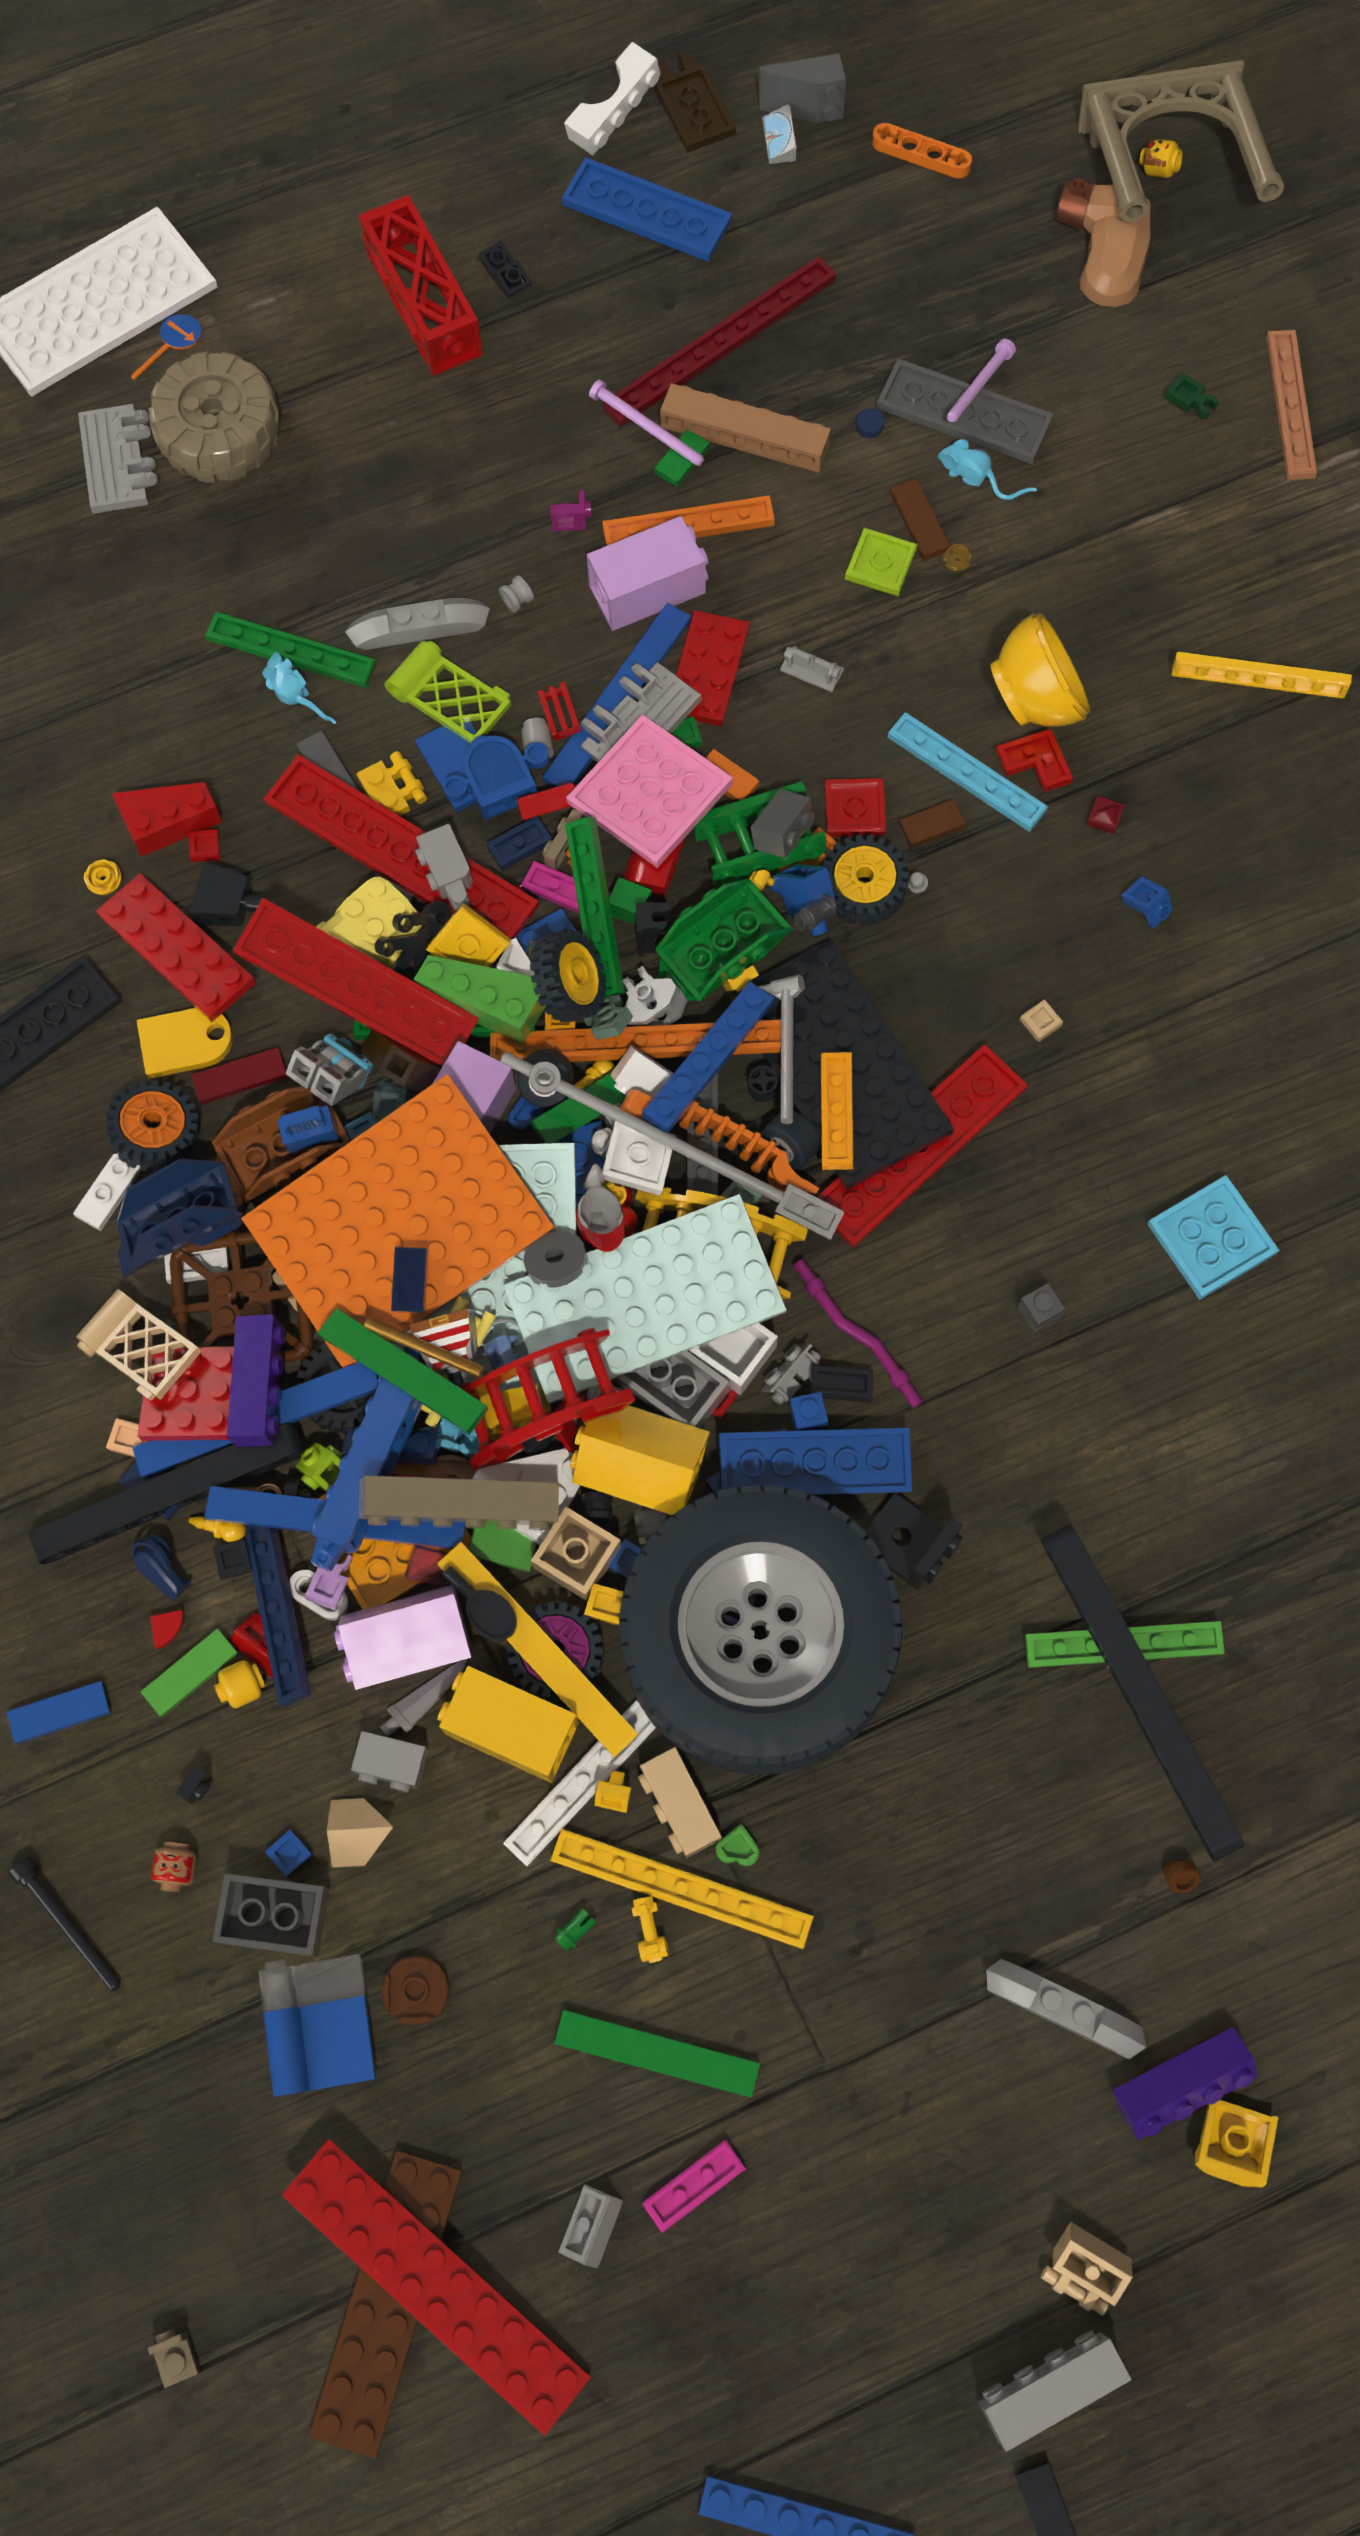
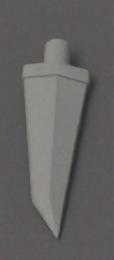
M467 1659L458 1661L395 1705H391L387 1711L392 1717L380 1726L384 1734L389 1737L400 1727L408 1733L453 1685L460 1671L463 1672Z

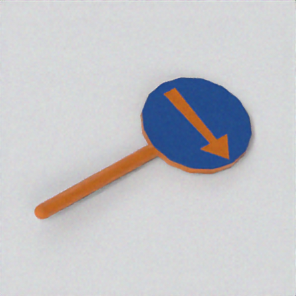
M185 314L173 315L166 319L160 329V335L165 344L135 371L131 378L133 380L138 378L168 348L186 349L197 344L202 333L200 323L194 317Z

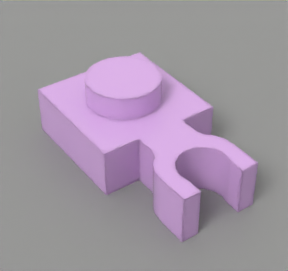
M348 1555L346 1561L342 1564L336 1563L332 1571L318 1567L305 1594V1599L336 1611L348 1584V1577L341 1574L350 1567L352 1556Z

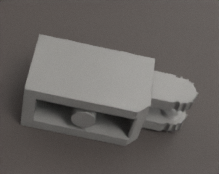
M450 824L417 836L419 848L414 851L421 867L427 865L430 873L426 874V878L432 892L438 890L442 900L448 898L455 912L463 903L469 907L470 902L466 890L471 887L473 879Z

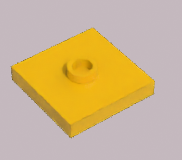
M463 903L427 945L426 950L433 956L490 967L508 947L511 939Z

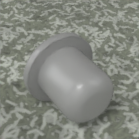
M920 872L912 873L909 877V890L913 893H922L926 890L928 886L927 877Z

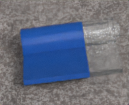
M361 1954L296 1966H285V1960L264 1963L265 1970L259 1971L273 2097L377 2079Z

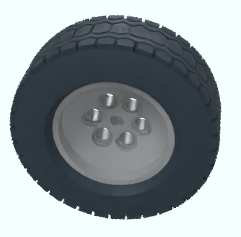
M749 1485L717 1491V1493H711L695 1500L694 1503L688 1504L676 1512L674 1516L670 1517L656 1530L639 1553L627 1578L619 1617L620 1647L627 1677L639 1705L653 1725L671 1743L691 1757L716 1768L751 1775L780 1774L803 1769L832 1756L849 1744L868 1725L883 1702L896 1672L901 1653L903 1631L901 1604L893 1575L882 1553L868 1534L854 1520L850 1519L847 1514L834 1505H830L829 1502L814 1495H808L806 1492L771 1485ZM759 1593L764 1595L767 1602L763 1607L755 1608L750 1605L749 1597L752 1594ZM784 1607L791 1608L795 1612L796 1618L793 1621L784 1622L778 1617V1611ZM728 1611L737 1613L740 1617L739 1622L734 1626L725 1625L721 1620L724 1613ZM756 1626L765 1627L767 1638L763 1640L755 1639V1632L752 1629ZM789 1639L795 1641L799 1650L792 1655L785 1654L780 1648V1644L783 1641ZM728 1644H737L741 1647L742 1654L738 1658L731 1659L724 1654L723 1650ZM758 1658H766L770 1661L772 1667L766 1673H759L753 1667L754 1661Z

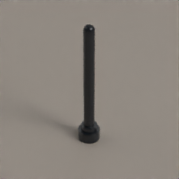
M31 1857L20 1861L9 1871L8 1875L16 1885L21 1884L23 1888L28 1887L110 1991H117L120 1988L119 1979L38 1879L40 1875L37 1872L38 1866Z

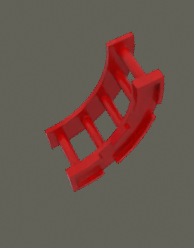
M595 1328L584 1330L578 1333L576 1338L526 1355L486 1374L474 1382L459 1386V1388L478 1400L486 1393L489 1394L502 1430L500 1432L501 1438L492 1441L484 1416L474 1428L480 1446L478 1447L479 1452L469 1459L473 1471L504 1463L513 1455L525 1449L523 1442L533 1437L536 1438V1441H541L564 1430L562 1424L580 1417L583 1423L603 1416L622 1412L635 1401L631 1388L618 1391L617 1387H613L598 1346L611 1335L609 1329L596 1332ZM583 1350L587 1352L601 1389L600 1397L585 1402L583 1398L578 1396L564 1356ZM550 1361L553 1363L567 1401L565 1409L552 1414L545 1412L530 1369ZM517 1375L533 1415L531 1417L532 1423L519 1429L513 1425L499 1386Z

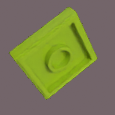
M864 528L846 571L845 580L899 596L916 554L918 544Z

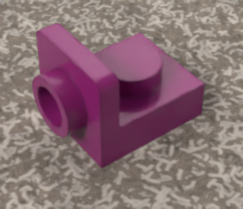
M579 490V504L561 503L559 505H551L552 531L586 530V518H591V501H585L584 490Z

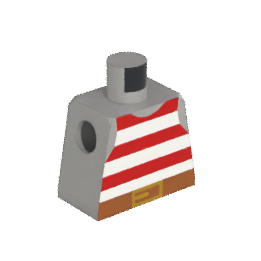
M466 1308L409 1325L413 1336L474 1363L478 1362L479 1355L474 1310ZM422 1354L428 1368L436 1373L446 1371L448 1381L454 1385L461 1386L468 1383L465 1372Z

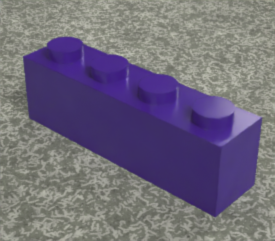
M273 1314L236 1316L227 1437L236 1447L274 1445V1434L279 1432V1419L276 1415V1407L281 1402V1388L278 1385L279 1374L283 1373L284 1368L280 1352L281 1344H284L286 1340V1332L284 1326L280 1324Z
M1232 2027L1115 2088L1113 2093L1119 2111L1137 2140H1140L1145 2136L1157 2134L1164 2126L1176 2120L1186 2119L1193 2111L1206 2104L1218 2102L1223 2095L1234 2089L1248 2086L1253 2079L1258 2077L1253 2056Z

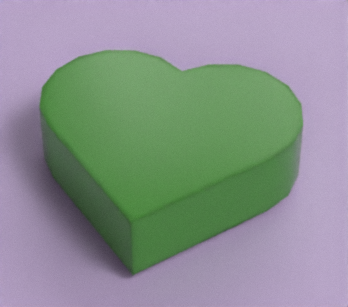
M741 1824L718 1842L716 1855L723 1863L731 1864L737 1862L745 1867L755 1864L759 1857V1849Z

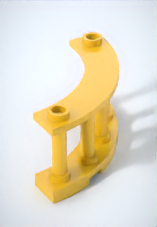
M663 1187L660 1196L638 1190L635 1198L645 1204L648 1210L642 1231L657 1226L659 1215L664 1211H677L676 1218L728 1199L693 1190H687L686 1195L671 1194L672 1189ZM743 1202L756 1236L758 1232H763L772 1236L775 1241L769 1268L777 1286L787 1245L795 1241H805L808 1229L778 1214H775L773 1219L758 1214L759 1207ZM777 1286L781 1298L789 1299L791 1292Z

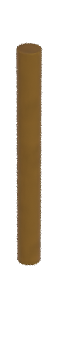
M370 1316L367 1317L364 1323V1328L476 1378H481L485 1367Z

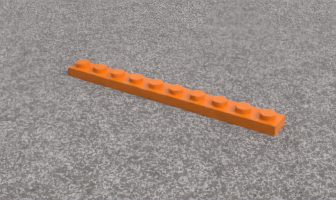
M781 1020L759 1021L732 1055L781 1053ZM715 1023L625 1027L619 1036L596 1040L591 1032L592 1028L531 1031L523 1045L499 1033H490V1057L501 1061L506 1051L525 1060L529 1054L539 1049H553L561 1052L570 1062L621 1060L631 1045L650 1058L688 1057Z

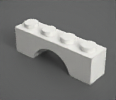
M633 42L615 62L620 79V85L615 94L608 100L598 104L580 103L564 122L568 138L591 155H594L599 148L606 144L611 133L623 124L626 115L632 108L639 105L642 96L659 79L660 70L657 58Z

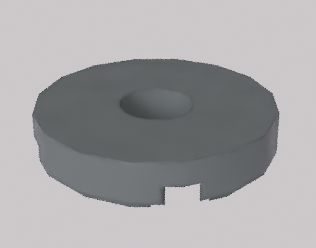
M552 1231L531 1243L526 1249L523 1260L526 1272L534 1283L538 1285L540 1283L547 1284L548 1287L556 1288L568 1285L582 1274V1268L585 1263L587 1264L588 1257L585 1245L577 1235L568 1231ZM563 1256L559 1262L549 1263L551 1258Z

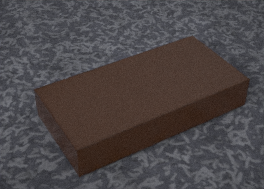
M954 800L900 819L899 826L910 849L964 829L965 822Z

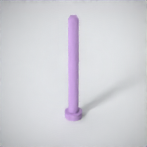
M1008 339L999 341L995 347L996 353L948 412L947 419L949 422L957 421L1002 362L1012 358L1016 352V347L1012 341Z

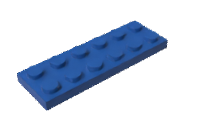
M586 157L562 196V205L707 262L711 260L732 222V213Z
M909 1428L718 1434L720 1491L733 1487L740 1488V1486L771 1485L787 1489L792 1488L806 1492L808 1495L912 1492Z

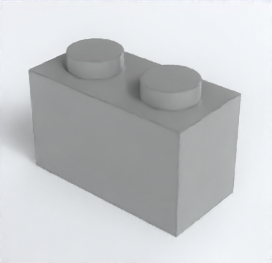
M361 1731L351 1771L359 1775L358 1781L377 1785L378 1780L390 1782L389 1788L408 1793L410 1787L419 1788L428 1749L425 1746Z

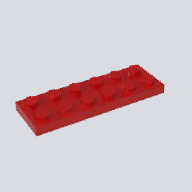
M141 873L96 910L100 919L211 1023L256 984L253 976Z

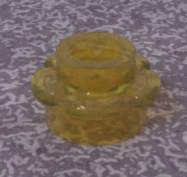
M962 544L951 545L943 555V561L951 571H963L970 565L971 554L968 548Z

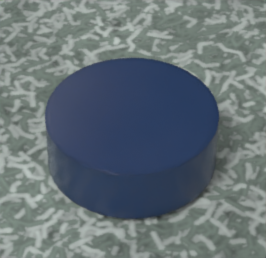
M872 408L862 410L856 420L858 433L865 438L879 436L884 429L883 414Z

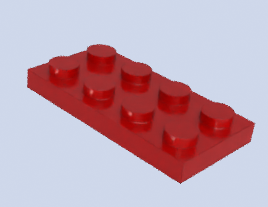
M694 610L676 676L701 695L702 701L686 718L694 716L697 722L723 727L749 633L750 622Z

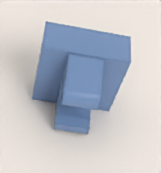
M504 1334L483 1345L493 1371L525 1356L524 1352L519 1354L513 1353L511 1345L519 1341L517 1336H507Z

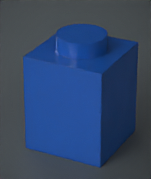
M821 1392L790 1398L789 1411L794 1431L827 1430L828 1418Z

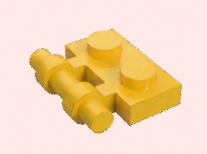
M396 751L390 755V759L394 764L393 767L387 769L381 760L357 772L356 776L369 798L395 814L402 816L410 811L406 801L414 798L417 804H422L427 800V797L423 792V784L411 772L412 766L409 761L403 758L399 751ZM402 777L406 786L399 790L394 781Z

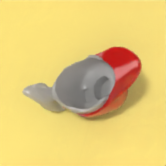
M594 1164L585 1180L584 1187L586 1193L582 1196L576 1209L577 1224L580 1234L585 1241L603 1252H612L620 1246L624 1239V1215L616 1196L602 1187L604 1182L603 1172L598 1164Z

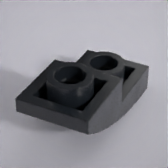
M502 241L479 253L478 259L508 298L532 284L518 259L514 261Z

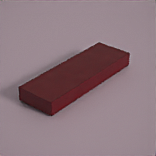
M278 1047L191 1074L201 1105L288 1078L285 1074L286 1069Z

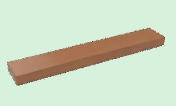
M1296 330L1268 331L1266 341L1287 480L1315 479L1317 468Z

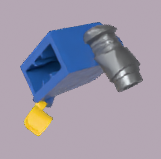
M795 864L774 875L772 878L766 870L754 871L749 879L759 890L762 891L767 884L769 890L781 894L788 913L799 930L809 929L813 936L821 935L829 930L825 917L834 915L837 906L827 867Z

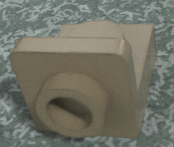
M174 2328L155 2336L157 2344L148 2347L150 2355L154 2354L164 2388L200 2373L187 2331L177 2335Z

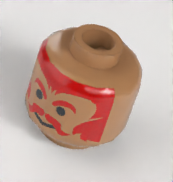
M164 1842V1846L157 1848L154 1852L151 1879L161 1884L160 1890L180 1892L181 1886H188L193 1883L197 1860L196 1853L190 1850L189 1844Z

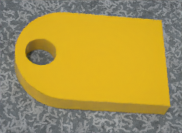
M196 1008L137 1020L145 1073L148 1079L215 1065L226 1057L232 1046V1030L227 1019L222 1014L212 1023ZM220 1028L224 1030V1035L221 1039H209V1034L213 1029Z

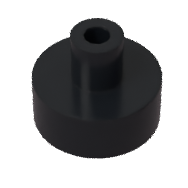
M287 1478L284 1495L313 1498V1490L302 1489L301 1479Z

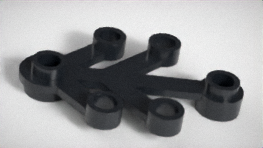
M434 901L427 904L420 913L396 914L392 921L395 930L407 933L413 926L422 925V927L414 935L390 939L380 937L375 942L376 953L384 957H390L395 951L405 949L391 969L402 975L414 959V976L412 978L414 982V977L426 960V941L430 936L433 939L451 918L449 906L444 902ZM405 918V924L401 927V921ZM387 943V949L383 951V946Z

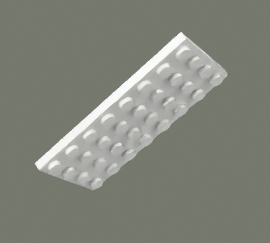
M157 206L0 297V356L32 397L218 287L216 280Z

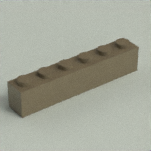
M366 1475L360 1479L359 1519H368V1525H388V1520H401V1526H420V1521H432L433 1527L446 1528L453 1527V1522L465 1523V1528L479 1529L485 1528V1523L497 1524V1529L511 1530L517 1529V1524L529 1525V1530L544 1531L549 1529V1525L558 1522L559 1483Z

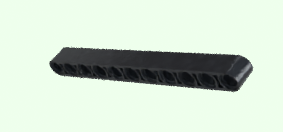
M1068 1524L1041 1538V1543L1207 1853L1214 1862H1217L1245 1847L1239 1831L1077 1532L1071 1524Z

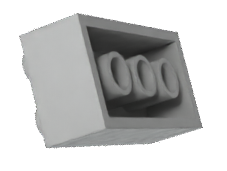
M688 1351L613 1379L623 1389L631 1388L634 1397L658 1415L697 1428H701L730 1391L728 1380Z
M1093 2330L1088 2331L1074 2340L1076 2343L1075 2347L1065 2352L1062 2348L1054 2350L1044 2357L1045 2364L1036 2369H1033L1032 2365L1027 2366L1013 2375L1015 2381L1004 2387L1001 2383H997L982 2393L984 2398L978 2401L999 2444L1006 2452L1131 2381L1110 2338L1100 2332L1094 2334Z

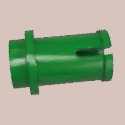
M583 1908L562 1929L559 1927L556 1929L557 1934L553 1938L566 1952L570 1948L575 1949V1943L592 1926L596 1925L595 1920L592 1917H588V1912Z

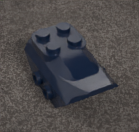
M180 1158L126 1189L116 1221L121 1238L118 1257L123 1278L191 1242L196 1246H205L242 1225L243 1220L241 1218L246 1215V1210L240 1190L224 1162Z

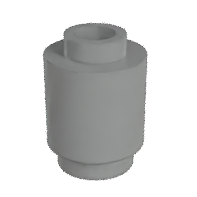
M542 718L526 720L521 730L524 753L529 744L540 742L547 747L549 758H551L554 750L549 725Z

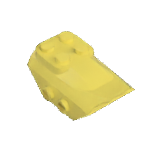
M374 877L367 880L346 898L336 910L335 915L327 922L324 921L318 924L316 928L391 969L405 949L395 951L390 957H384L375 951L377 939L380 937L390 939L417 934L422 925L413 926L407 933L395 930L392 921L396 914L404 913L408 915L418 912L409 900L389 881L381 877ZM405 918L401 921V927L405 924ZM387 943L384 944L383 951L387 949Z

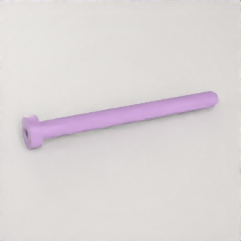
M598 379L593 384L589 397L595 401L600 398L693 464L700 466L703 463L704 458L701 454L606 389L605 382Z

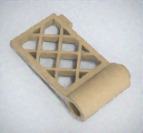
M119 1289L112 1294L76 1336L80 1341L77 1344L79 1349L89 1357H92L94 1354L101 1356L140 1385L136 1390L150 1401L154 1397L161 1400L202 1352L196 1345L139 1306ZM141 1316L144 1317L145 1329L132 1332L134 1323ZM165 1333V1343L152 1346V1335ZM145 1337V1348L132 1351V1340ZM125 1342L124 1353L114 1356L109 1354L116 1344ZM182 1347L189 1349L181 1359L172 1361L174 1349ZM165 1352V1363L152 1366V1355ZM145 1356L144 1368L132 1370V1359ZM165 1371V1378L155 1388L152 1385V1374Z

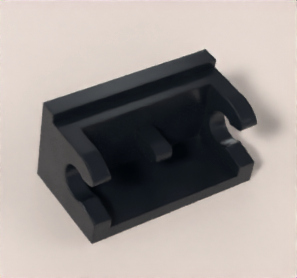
M670 902L636 903L638 956H644V953H657L655 949L658 945L653 940L656 937H665L670 930Z

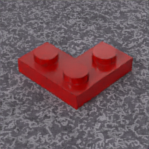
M1052 729L996 747L997 757L1006 776L1034 768L1044 792L1072 783L1073 776Z

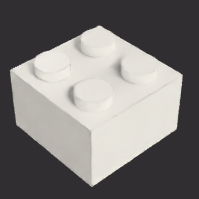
M757 1323L690 1349L689 1352L728 1380L730 1389L741 1396L777 1347L778 1336Z

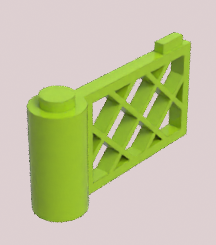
M421 641L387 679L385 687L398 701L410 703L472 744L476 737L487 735L510 708V694L498 686H495L493 689L442 657L441 649L434 642ZM444 668L454 674L453 681L437 683V676ZM471 685L477 690V695L460 697L459 687ZM456 688L457 698L440 700L439 690ZM435 691L436 701L424 703L418 698L423 692ZM494 700L500 704L495 711L483 712L482 702ZM478 702L480 713L462 714L461 705ZM458 705L459 716L447 718L442 715L441 708ZM481 720L482 727L475 735L465 730V722Z

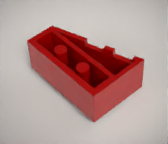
M205 782L112 793L141 857L189 837L188 832L206 830L222 823L217 807Z

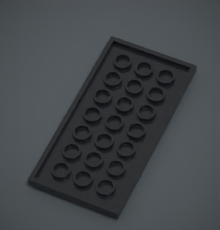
M832 940L752 980V983L759 987L770 984L774 980L801 975L804 979L805 989L797 997H794L793 1106L818 1132L821 1140V1151V1053L852 1052L853 1169L834 1170L846 1191L953 1134V1127ZM735 989L727 993V1000L730 1005L743 989L739 992ZM774 998V1004L760 1021L781 1020V1001L778 998ZM761 1053L768 1066L776 1071L778 1082L781 1085V1053Z

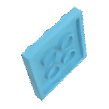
M1227 1175L1152 1218L1147 1224L1199 1300L1279 1252L1275 1243Z

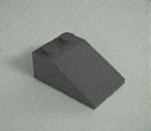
M839 53L760 66L759 110L771 113L790 104L791 116L793 118L815 123L843 119L846 78Z

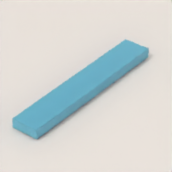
M906 712L888 732L887 738L1027 831L1031 832L1047 812V805Z

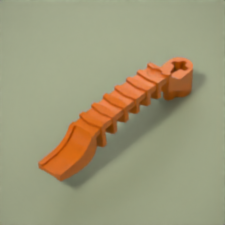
M632 1089L627 1094L620 1109L651 1124L642 1118V1112L653 1098L641 1091ZM696 1101L692 1103L680 1118V1127L683 1129L689 1128L692 1120L697 1122L698 1125L695 1128V1133L700 1136L705 1133L707 1128L714 1130L711 1140L716 1143L721 1140L723 1135L728 1137L729 1140L726 1143V1148L730 1151L734 1150L738 1143L745 1146L740 1153V1159L743 1161H747L753 1152L759 1154L751 1166V1171L755 1174L761 1171L768 1160L773 1164L767 1172L769 1185L784 1192L787 1185L791 1184L813 1196L820 1189L794 1172L788 1162L787 1152L777 1148L774 1141L769 1142L763 1139L760 1133H753L747 1130L746 1126L742 1123L738 1125L730 1121L728 1116L722 1117L714 1113V1110L711 1108L705 1109L700 1107Z

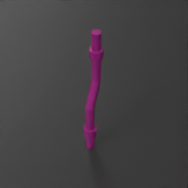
M804 1259L796 1262L793 1267L805 1282L806 1291L811 1298L817 1299L834 1325L873 1351L890 1375L889 1381L893 1387L902 1392L913 1409L922 1404L923 1400L910 1383L911 1378L905 1369L901 1370L881 1341L847 1320L825 1291L827 1287L820 1277L816 1278Z

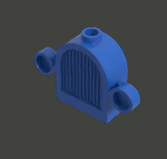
M478 736L472 741V744L464 754L463 768L465 779L457 775L448 777L443 784L445 796L452 802H460L468 794H471L483 820L517 807L518 798L537 793L536 784L529 770L532 768L541 769L547 765L549 761L548 749L544 744L534 742L526 747L525 755L522 756L517 746L504 737Z

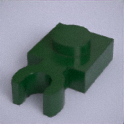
M1185 373L1178 377L1165 395L1167 400L1187 413L1193 407L1196 409L1198 416L1206 420L1209 417L1210 410L1205 406H1210L1215 410L1219 402L1213 395H1204L1206 387Z

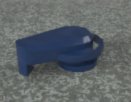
M150 1535L145 1540H139L133 1545L131 1549L132 1558L139 1572L171 1600L176 1599L191 1585V1580L180 1579L172 1570L169 1561L172 1557L171 1550L162 1538ZM139 1545H144V1547L137 1552V1547Z

